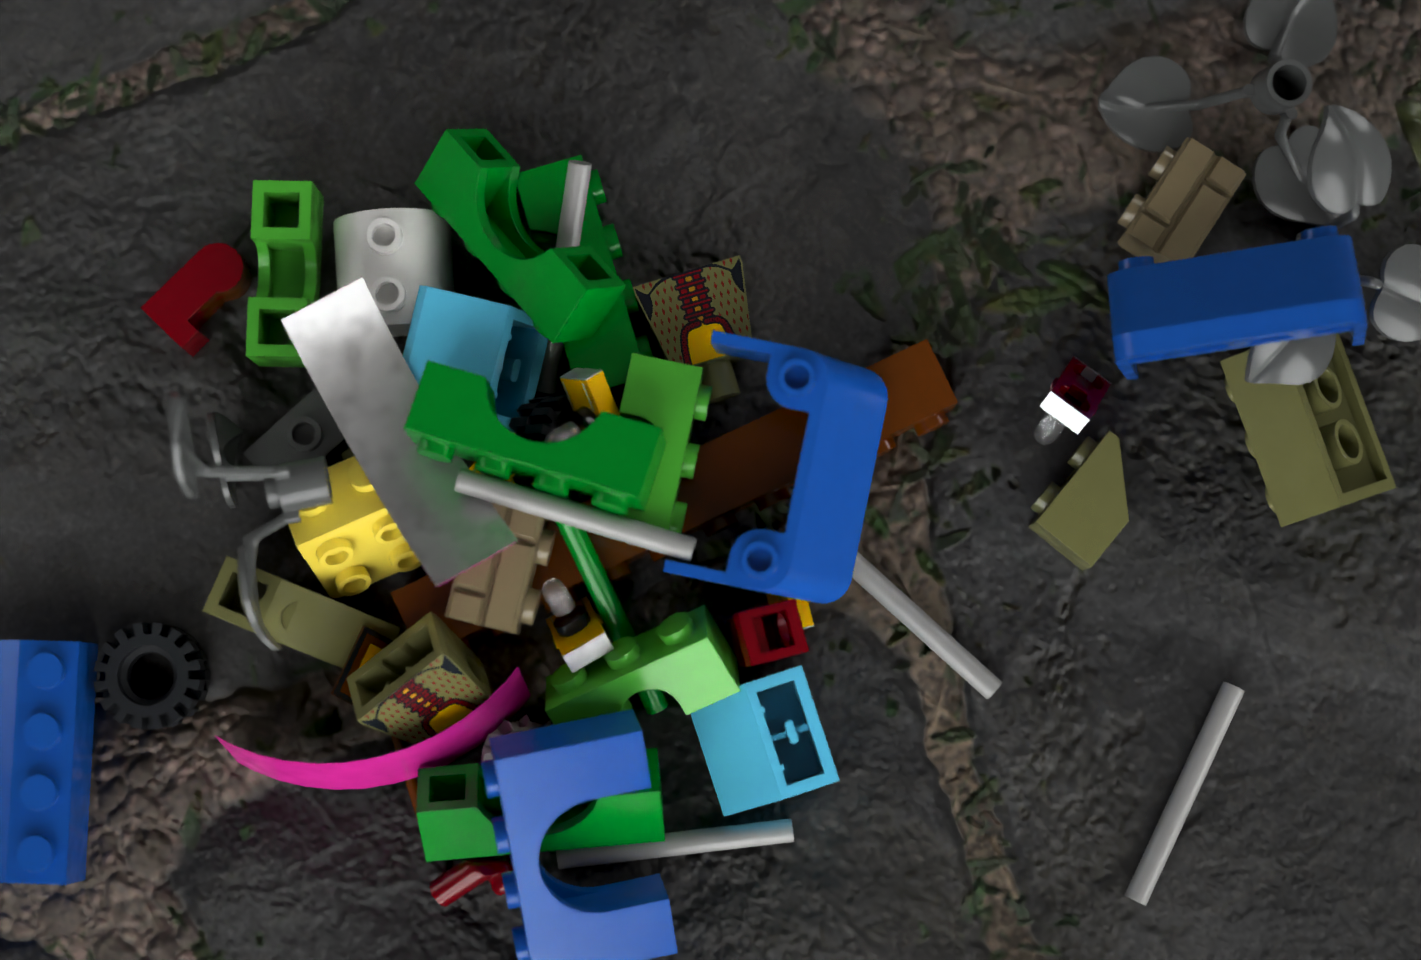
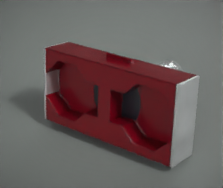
M1074 356L1059 377H1055L1048 394L1040 404V407L1047 413L1034 430L1035 439L1044 445L1051 444L1066 426L1072 432L1074 431L1076 434H1079L1090 418L1097 412L1098 405L1112 383Z

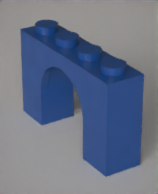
M633 709L489 738L492 759L482 761L481 765L488 798L499 796L503 815L493 817L491 820L498 854L509 852L513 871L501 873L508 910L520 908L522 926L511 928L517 960H648L678 953L670 901L659 873L602 886L579 887L556 879L539 862L540 846L546 831L555 819L569 808L593 799L651 788L643 733Z

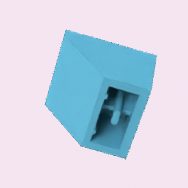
M420 285L403 357L418 384L420 383L427 360L486 377L495 393V405L499 421L509 431L516 433L508 427L511 418L520 417L517 409L522 404H528V400L535 397L548 339L535 329L533 320L524 310Z
M802 665L740 685V692L691 713L724 817L840 781Z

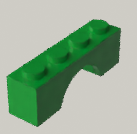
M446 129L417 178L415 185L431 202L433 211L445 219L464 240L466 249L473 256L479 258L495 276L501 290L513 298L533 320L535 329L542 336L549 339L552 343L591 339L626 287L625 283L591 245L550 248L547 251L538 247L527 234L518 212L516 193L520 172L519 164L487 129Z
M581 155L519 172L517 187L535 242L556 245L568 161H583ZM594 169L591 170L580 246L591 245L616 273L613 260L623 257L614 224L602 226L596 205L606 203L607 201L598 170ZM630 278L622 280L626 287L591 339L563 342L570 369H602L613 396L624 393L632 353L653 357L647 335L635 336L629 315L639 312Z
M427 360L404 426L408 436L414 444L418 445L416 451L425 457L444 463H451L453 456L476 462L474 468L485 475L509 480L511 473L534 479L532 486L545 493L559 497H568L570 490L592 496L591 504L622 515L627 513L628 507L645 511L667 444L662 428L604 411L585 430L562 441L544 443L521 438L509 431L499 421L496 412L495 393L486 377Z
M657 748L645 749L651 788L593 799L569 808L550 825L543 837L539 852L665 841L663 797ZM478 763L418 768L416 815L426 862L510 855L509 852L502 854L497 852L491 818L503 815L499 796L488 798L482 767Z

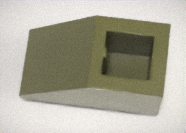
M1111 431L1100 437L1097 442L1088 436L1066 462L1074 468V471L1061 487L1054 481H1051L1030 507L1038 515L1028 527L1082 571L1091 568L1129 522L1120 440Z

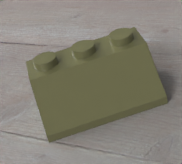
M1336 333L1334 353L1329 366L1321 376L1306 384H1255L1246 382L1244 378L1249 350L1220 361L1225 374L1226 392L1229 398L1236 404L1245 428L1246 446L1250 454L1257 461L1266 485L1265 496L1271 510L1276 513L1281 527L1397 488L1339 333Z

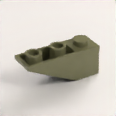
M226 556L202 611L255 633L241 604L237 559ZM256 567L262 619L271 636L280 644L343 668L363 626H367L392 641L400 634L402 628Z

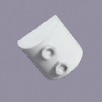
M381 208L346 214L334 220L337 290L363 277L392 337L408 336L420 285L455 293L451 226L433 210L421 208Z

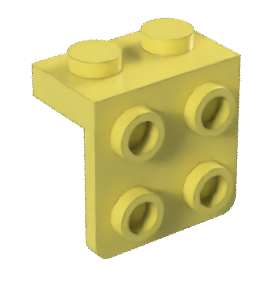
M355 456L327 467L333 504L300 510L301 522L288 524L297 549L328 595L332 598L357 595L377 581L398 572L412 571L421 566V563L389 515Z

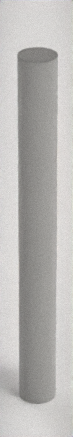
M580 160L568 161L555 248L580 246L592 164ZM548 339L536 389L537 392L545 394L557 393L564 350L563 342L552 343Z
M465 468L460 469L454 491L688 562L691 561L697 538Z
M857 551L852 578L983 697L989 699L1003 682Z
M1223 681L1124 896L1142 905H1147L1245 693L1241 688Z
M789 818L665 833V841L557 850L556 856L558 869L790 843L794 842L792 819Z

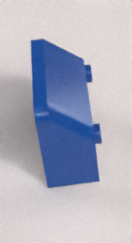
M1322 226L1300 232L1301 240L1156 264H1154L1153 256H1138L1118 261V271L1107 275L1111 333L1116 365L1127 380L1139 379L1137 364L1342 332L1350 331L1352 346L1364 345L1367 318L1352 237L1350 235H1338L1337 226Z
M713 330L711 344L716 353L769 363L766 381L773 399L787 409L809 413L785 533L766 529H754L742 534L731 548L726 572L665 560L663 572L813 603L826 604L834 602L846 593L853 576L887 408L888 392L886 385L881 377L872 370L800 347Z

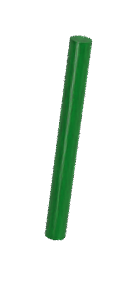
M556 522L612 641L614 642L627 636L635 637L636 634L587 531ZM647 689L637 692L648 715L657 714L668 706L667 699L661 690Z

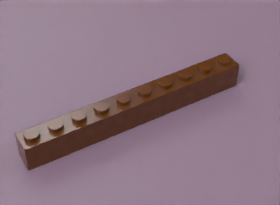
M927 339L866 367L881 377L888 392L887 408L877 457L897 447L893 438L914 428L918 437L950 422L946 413L951 411L958 401ZM782 407L701 445L693 480L682 478L677 501L688 503L682 534L688 536L703 529L706 537H710L737 524L738 520L734 514L755 503L759 511L762 512L791 498L788 488L795 484L809 413ZM592 498L581 502V504L598 508L591 504ZM548 519L546 529L556 531L554 546L548 566L537 564L532 588L541 590L539 606L543 605L546 612L550 613L579 599L575 589L585 585L556 522ZM587 531L611 584L630 575L632 571L628 564L648 554H650L653 562L669 557L668 555L622 541L597 536L595 533ZM429 575L391 592L407 629L432 611L470 650L472 648L468 640L490 630L493 639L508 633L445 617L454 578L437 587Z

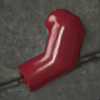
M510 855L462 860L430 882L429 888L433 898L441 906L447 907L487 880L496 895H504L501 873L513 871Z

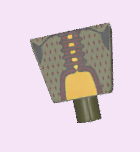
M740 255L633 287L638 308L664 360L702 367L704 373L702 384L713 386L710 403L720 402L739 395L741 392L732 364L746 359L716 353L711 344V337L714 330L752 338L743 264Z
M432 611L346 678L359 723L414 745L437 735L459 722L492 695L484 666L480 659Z

